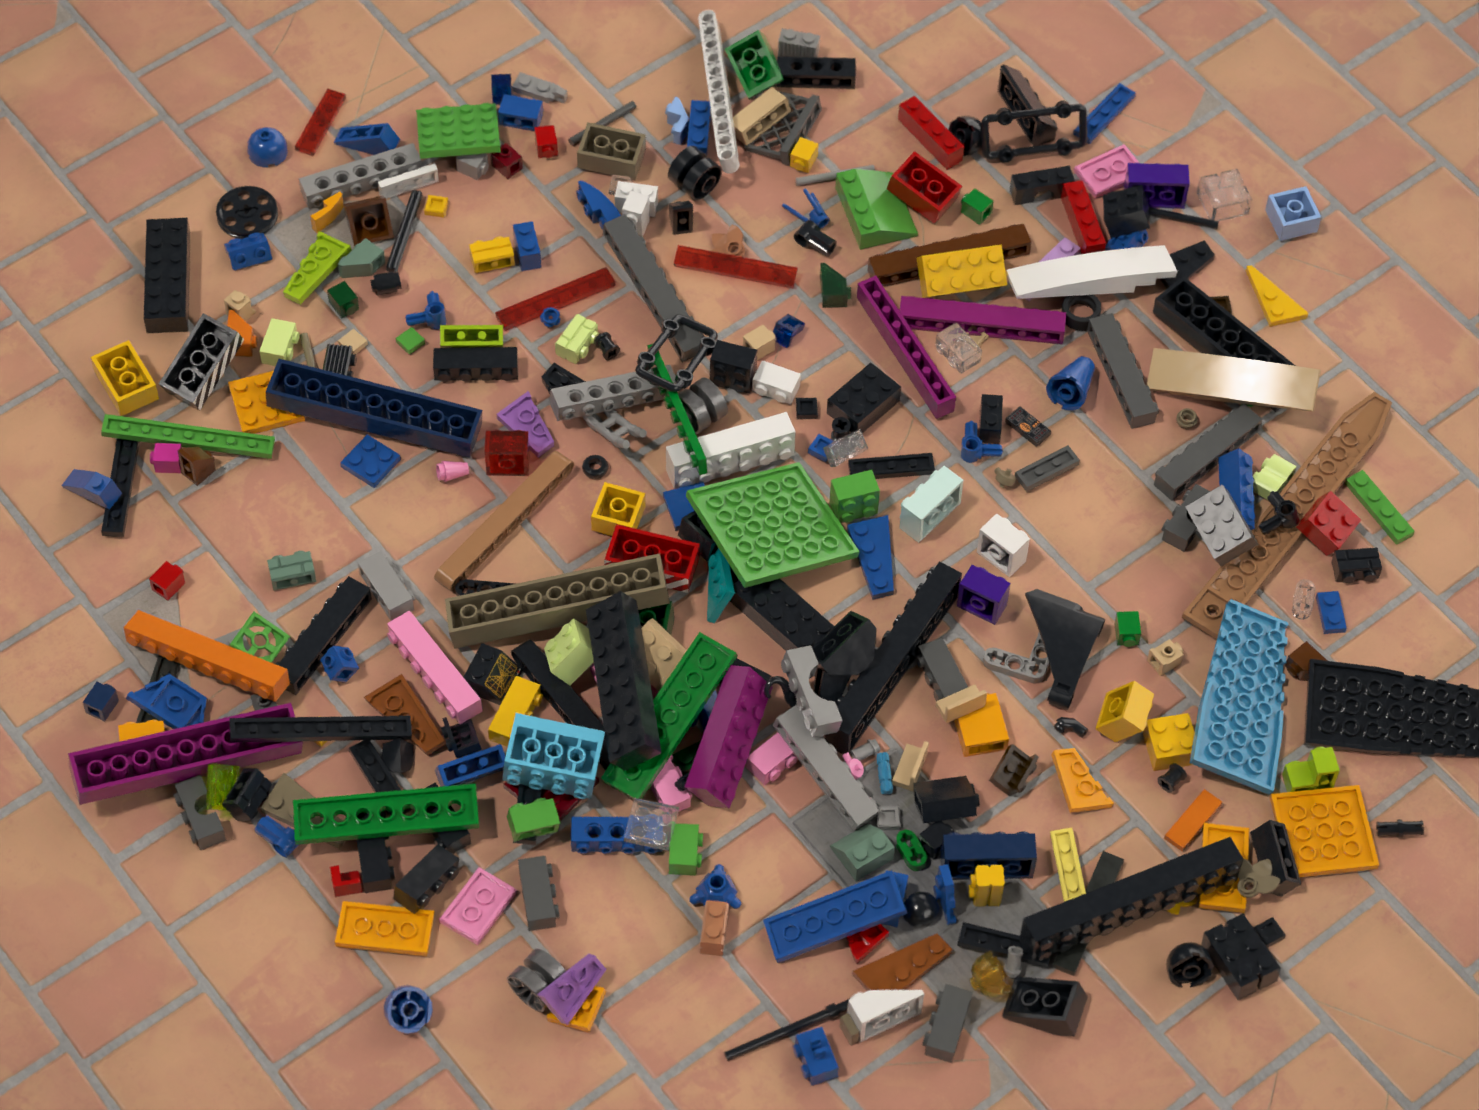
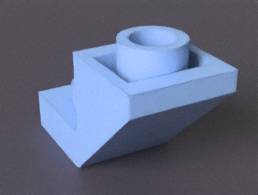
M675 97L673 102L667 105L665 114L667 115V123L673 125L671 130L673 143L681 145L689 130V118L680 99Z

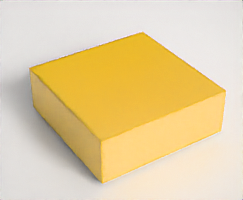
M428 195L424 215L444 218L449 202L448 198Z

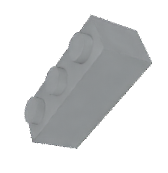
M380 551L358 562L359 574L367 586L370 587L371 592L390 621L409 610L410 612L414 610L413 601L415 597L410 589L405 588L404 580L400 573H395L393 570L394 566L389 557L385 558Z

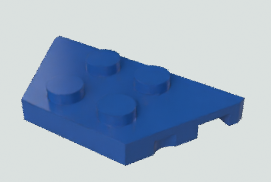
M171 674L160 678L157 682L145 685L141 690L134 693L133 691L129 692L126 697L128 701L158 720L164 721V724L172 729L195 725L204 721L207 697Z

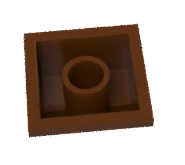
M384 196L343 204L354 246L360 244L365 238L372 243L394 238L387 202Z

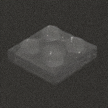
M634 798L624 835V842L669 851L679 807Z

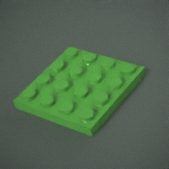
M483 103L481 105L465 104L456 107L443 106L441 108H422L416 110L420 159L501 152L496 103Z

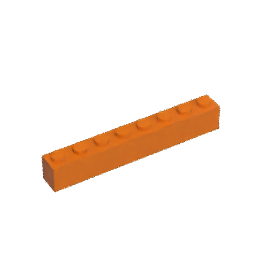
M138 610L124 626L126 642L130 645L165 657L169 661L180 663L187 668L200 671L207 676L220 679L224 683L240 687L244 691H250L264 699L276 702L290 684L288 669L143 611Z

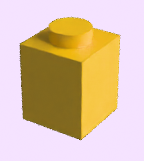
M800 137L790 154V167L809 173L818 157V143Z

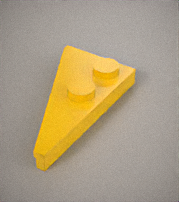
M1252 265L1246 267L1247 276L1269 327L1307 319L1308 313L1255 267Z

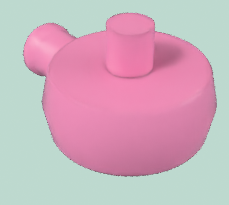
M848 752L843 754L842 757L849 766L852 776L855 779H859L864 772L862 763L858 759H851Z

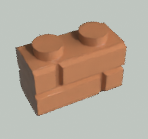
M706 901L700 939V953L723 956L729 903Z

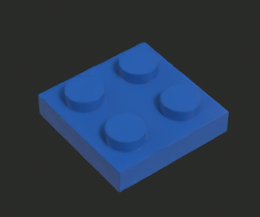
M367 434L340 462V465L344 470L375 488L401 460L400 454Z

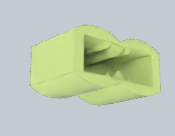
M1276 454L1270 459L1267 457L1261 466L1262 470L1260 472L1256 471L1253 475V492L1267 499L1272 491L1280 493L1294 476L1296 466Z

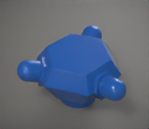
M717 864L711 873H707L696 887V893L689 899L693 905L703 903L705 906L706 901L711 900L727 902L734 909L741 907V901L736 895L738 892L730 876L724 872V867L721 864Z

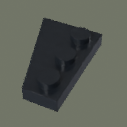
M1205 240L1171 253L1169 255L1177 269L1176 277L1160 278L1166 289L1182 276L1189 280L1195 273H1199L1214 260L1215 254Z

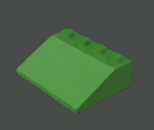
M852 169L836 173L835 189L860 250L918 236L905 202L887 190L893 172Z

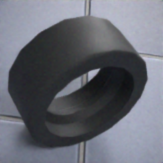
M1095 295L1066 296L1061 312H1066L1065 324L1071 329L1086 331L1089 319L1101 315L1099 299ZM1076 304H1083L1093 310V314L1088 317H1077L1069 311V308Z

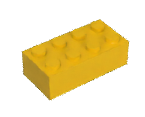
M1002 245L917 257L922 298L1007 286Z

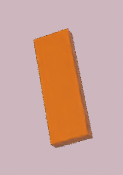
M1204 789L1165 834L1164 839L1183 852L1203 828V824L1207 823L1221 807L1222 801Z

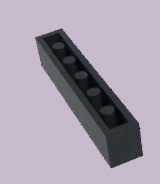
M350 576L338 585L335 594L325 601L323 609L319 614L317 613L313 616L307 629L300 632L295 644L289 646L283 659L276 663V665L288 669L290 684L285 690L294 695L300 691L322 663L320 659L327 653V650L338 643L372 600L370 587Z

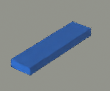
M1119 83L1087 116L1088 144L1135 98L1136 92ZM1079 125L1074 129L1073 135H1075L1078 138Z

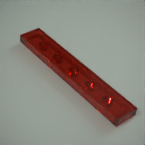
M681 245L677 247L673 263L676 267L794 289L798 267Z
M607 267L497 311L495 315L500 325H503V330L507 331L539 318L546 308L561 309L616 286V283Z

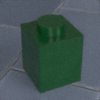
M345 281L327 290L328 301L341 319L359 310L358 297Z

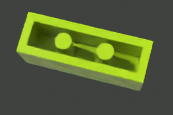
M440 325V348L503 347V325Z

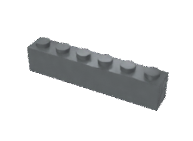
M1113 313L1089 319L1087 332L1131 429L1155 423L1156 415L1159 413L1157 403L1152 401L1150 388L1148 385H1145L1143 373L1136 366L1135 355L1130 353L1128 340L1121 333L1119 321L1115 320Z
M1245 404L1238 409L1234 408L1224 420L1220 419L1213 429L1209 432L1205 431L1199 440L1195 443H1190L1180 455L1176 454L1165 467L1161 466L1155 473L1154 486L1173 501L1218 465L1219 457L1238 449L1258 433L1262 418Z

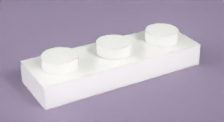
M435 163L379 181V195L388 199L439 182L438 169Z

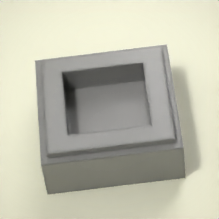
M878 806L879 812L876 815L877 828L881 830H900L899 806Z

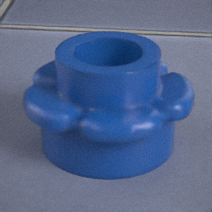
M552 307L546 308L540 315V320L544 322L546 327L556 326L561 320L559 317L560 312Z

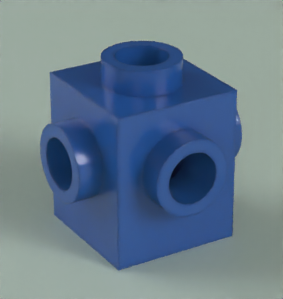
M333 646L320 659L326 674L332 681L347 682L359 669L352 651L347 647Z

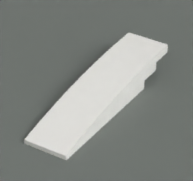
M1165 246L1137 247L1087 253L1006 270L1007 278L1017 299L1132 293L1135 290V286L1155 285L1156 278H1174L1177 274V269Z

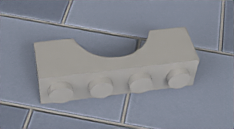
M806 646L786 650L781 661L782 671L787 674L790 690L795 693L797 707L802 711L805 726L810 730L812 737L836 733L843 720L834 701L822 699L811 689L809 679L814 676L819 663L812 647Z

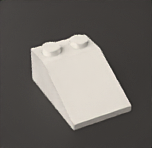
M869 990L865 993L859 992L854 994L848 1000L847 1013L850 1014L859 1030L858 1041L861 1043L921 1014L924 992L922 990Z

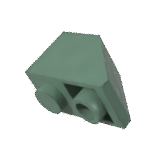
M365 238L360 244H356L347 256L342 257L339 261L340 277L372 276L385 264L384 250Z

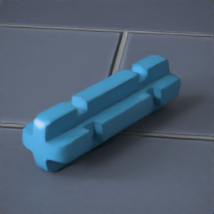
M887 752L878 753L876 759L881 793L883 795L892 794L893 783L891 781L889 754Z

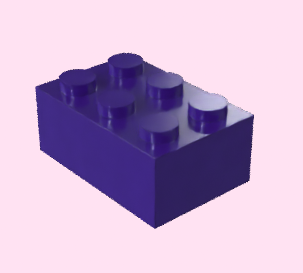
M1128 163L1123 190L1132 186L1142 185L1149 201V207L1185 209L1190 185L1189 165Z

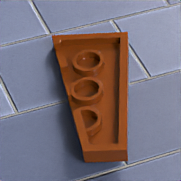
M402 674L364 697L365 701L382 716H411L412 738L410 741L427 756L446 745L441 733Z
M936 933L853 970L852 975L867 991L906 990L952 954L953 949Z

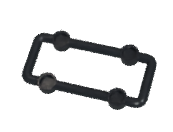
M1062 100L1054 107L1013 112L1008 108H1001L996 114L986 115L981 120L982 155L986 159H1000L1004 163L1010 162L1016 156L1056 151L1061 155H1068L1073 149H1080L1087 143L1086 107L1082 104L1070 105L1067 101ZM1072 112H1079V141L1070 142L1067 138H1060L1056 144L1012 149L1009 145H1002L997 151L990 152V122H999V124L1006 126L1014 119L1055 114L1060 118H1067Z
M679 314L675 315L672 319L664 320L661 328L662 333L647 352L639 354L638 365L635 369L639 377L671 392H678L691 385L693 372L705 356L712 354L718 338V334L714 329ZM679 323H682L709 337L701 338L700 350L686 369L677 371L676 383L674 384L648 372V370L654 365L656 353L668 338H673L677 335Z

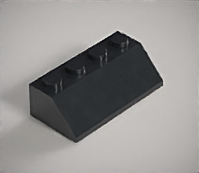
M1001 65L997 92L1011 112L1046 108L1040 103L1037 93L1031 89L1028 79L1024 78L1019 70L1007 65ZM1049 115L1016 119L1032 146L1043 145L1055 140L1057 124Z

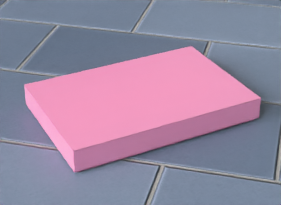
M1124 144L1075 166L1074 173L1080 180H1083L1085 187L1097 199L1123 187L1128 163L1139 162Z
M478 867L439 921L444 926L478 945L517 894V889Z

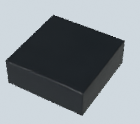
M796 398V419L818 418L817 398Z
M1273 917L1254 927V930L1267 948L1285 939L1286 934Z

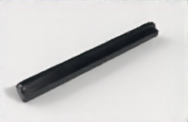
M413 190L411 192L386 265L388 272L393 271V273H396L398 271L422 199V192L420 190Z

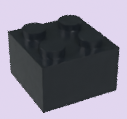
M1142 185L1132 186L1128 189L1103 195L1104 222L1111 238L1150 229L1149 201Z
M717 340L710 358V381L717 387H725L737 392L750 394L753 377L757 371V350Z

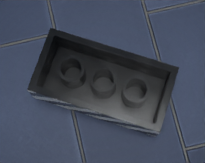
M203 313L159 382V385L167 393L201 410L244 339L237 331Z

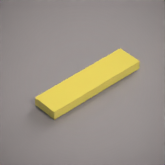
M1072 828L1050 831L1063 900L1065 902L1086 894Z

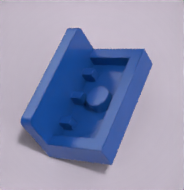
M252 233L247 238L232 239L229 243L224 244L233 270L272 260L269 243L263 233Z

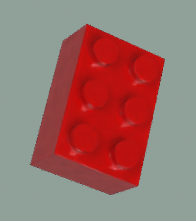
M914 151L891 176L887 190L935 224L958 199L963 186Z

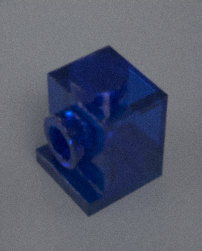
M511 74L491 75L492 104L501 105L504 94L512 96Z

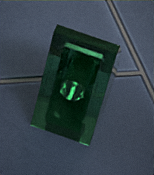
M820 263L822 308L847 307V299H851V287H847L846 278L826 263Z

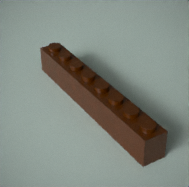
M1024 223L1014 224L1009 227L973 233L964 237H955L950 240L914 246L909 249L896 250L882 255H874L873 257H868L867 270L870 278L877 276L882 286L885 287L920 279L917 265V257L1002 245L1003 258L1007 260L1029 255L1032 242Z

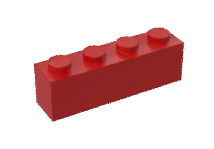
M916 96L899 104L898 120L946 170L963 161L964 145Z
M1083 180L1064 183L1061 200L1077 244L1081 248V254L1105 251L1106 241Z

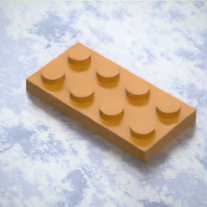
M1211 823L1203 824L1202 847L1231 836L1243 859L1248 861L1249 828ZM1239 878L1230 886L1226 887L1223 885L1216 888L1210 894H1200L1199 908L1245 913L1246 898L1238 891Z
M343 901L335 938V947L428 956L435 916L434 911L419 909L414 914L405 907Z

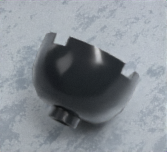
M972 116L956 117V120L951 121L948 130L964 145L963 156L979 152L982 149L981 121Z
M1188 942L1177 945L1170 951L1166 960V969L1172 984L1183 987L1182 984L1191 983L1190 987H1196L1211 977V970L1214 969V964L1206 948L1198 943Z

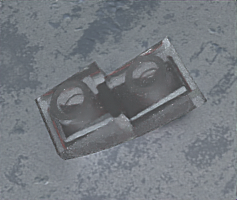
M860 429L830 443L823 449L830 467H836L847 459L858 456L867 450L868 446Z

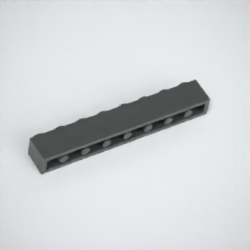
M626 214L604 223L603 235L659 326L662 328L664 320L672 319L678 314L694 320L686 312L684 302L676 296L674 286L666 280L664 270L656 264L654 254L646 248L644 238L636 232L634 222L629 220ZM679 323L677 335L673 338H668L681 361L684 362L695 357L700 350V340L705 336L703 333Z

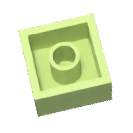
M574 618L568 624H565L561 631L553 639H550L544 647L551 673L569 685L594 662L589 628Z

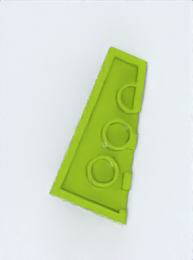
M319 231L316 235L317 240L308 249V255L300 262L298 272H294L283 291L285 298L301 305L338 266L341 258L347 256L352 251L350 245Z

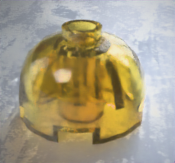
M992 950L976 958L971 967L972 978L969 979L974 991L979 990L988 998H998L1012 992L1011 985H1006L1004 981L1006 979L1005 971L997 956L993 957Z

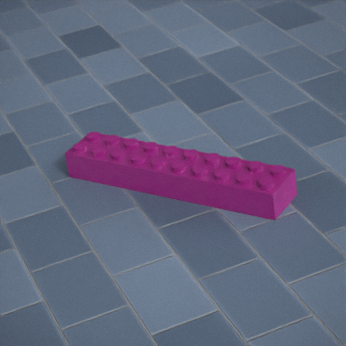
M282 704L68 753L69 768L79 805L185 781L198 775L203 777L302 754L303 741L230 743V718L295 717L292 704Z

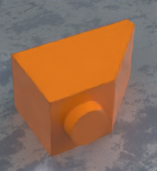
M229 310L227 326L237 331L244 339L235 356H253V348H257V336L253 335L252 327L234 310Z

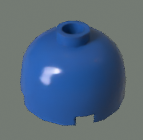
M262 127L251 134L247 143V152L251 162L263 168H268V165L272 164L277 166L286 159L288 154L287 142L283 134L275 128Z
M411 985L399 986L386 997L384 1015L388 1023L397 1031L407 1034L418 1032L431 1018L432 1002L427 994L418 987Z

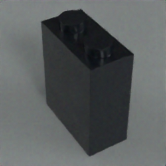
M967 776L913 783L914 803L923 823L977 816L976 807H980L978 793H975L974 785L969 783Z

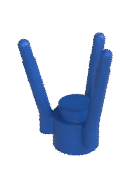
M804 188L803 192L814 208L809 213L810 221H813L819 229H822L829 223L830 219L824 212L815 194H810ZM785 203L782 204V207L802 221L806 222L809 220Z

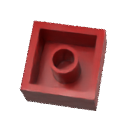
M1329 491L1316 500L1296 528L1328 556L1334 550L1340 549L1361 519L1332 491Z

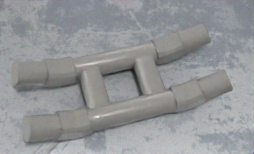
M616 410L605 411L604 414L608 419L602 423L592 415L582 416L591 429L600 433L617 448H629L630 442L621 438L628 432L634 437H645L647 435L645 429L633 425L619 415ZM616 423L622 426L613 433L608 430V428Z

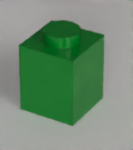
M974 188L970 193H966L961 200V213L980 225L992 214L994 200Z
M1139 611L1117 612L1114 622L1117 646L1131 647L1139 645L1141 637Z

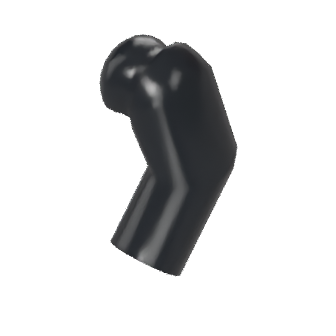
M1060 717L1056 720L1057 723L1054 724V729L1058 732L1063 733L1068 728L1081 738L1088 732V728L1074 718Z

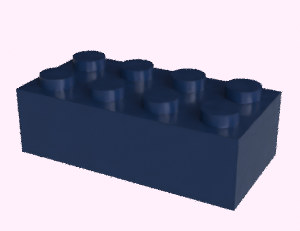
M1026 831L1006 834L1005 832H996L994 834L974 832L971 834L949 833L948 835H943L940 854L941 866L948 864L952 880H970V874H975L977 865H988V867L991 865H1002L1004 879L1033 878L1037 861L1035 833H1028Z

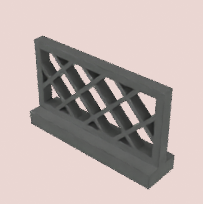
M778 91L787 97L789 106L793 111L777 122L783 121L784 126L775 129L773 125L771 131L763 133L747 146L745 145V151L781 159L783 165L790 166L792 150L800 137L806 138L822 110L820 97L812 94L810 98ZM806 104L805 107L798 110L795 108V105ZM797 117V121L788 124L787 119ZM789 131V135L780 138L779 133ZM776 136V140L767 143L766 138ZM760 140H762L764 143L763 145H760L758 147L753 146L755 142H758ZM779 144L781 145L779 152L770 149Z

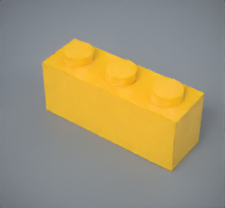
M515 676L488 728L490 741L508 747L515 714L533 716L535 706L539 707L543 698L540 684Z

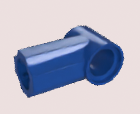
M268 815L258 821L255 833L271 843L281 856L287 858L298 847L295 844L294 829L290 827L284 828Z

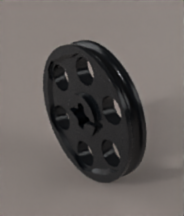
M241 186L228 191L220 198L216 207V216L220 228L226 234L243 239L252 233L265 234L270 231L277 221L278 210L274 197L265 189L256 186ZM242 194L249 195L245 200L239 199V196ZM261 199L268 200L266 204L257 203ZM225 205L233 206L231 210L223 209ZM268 214L271 216V218L268 220L261 219V216ZM234 220L236 221V224L233 226L226 225V222ZM248 225L255 226V229L247 231L245 230V227Z

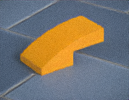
M341 192L324 200V208L310 216L312 229L316 233L331 224L342 211L344 203Z

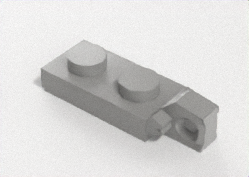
M521 72L512 85L513 92L546 103L554 100L565 103L568 98L567 90L559 85Z

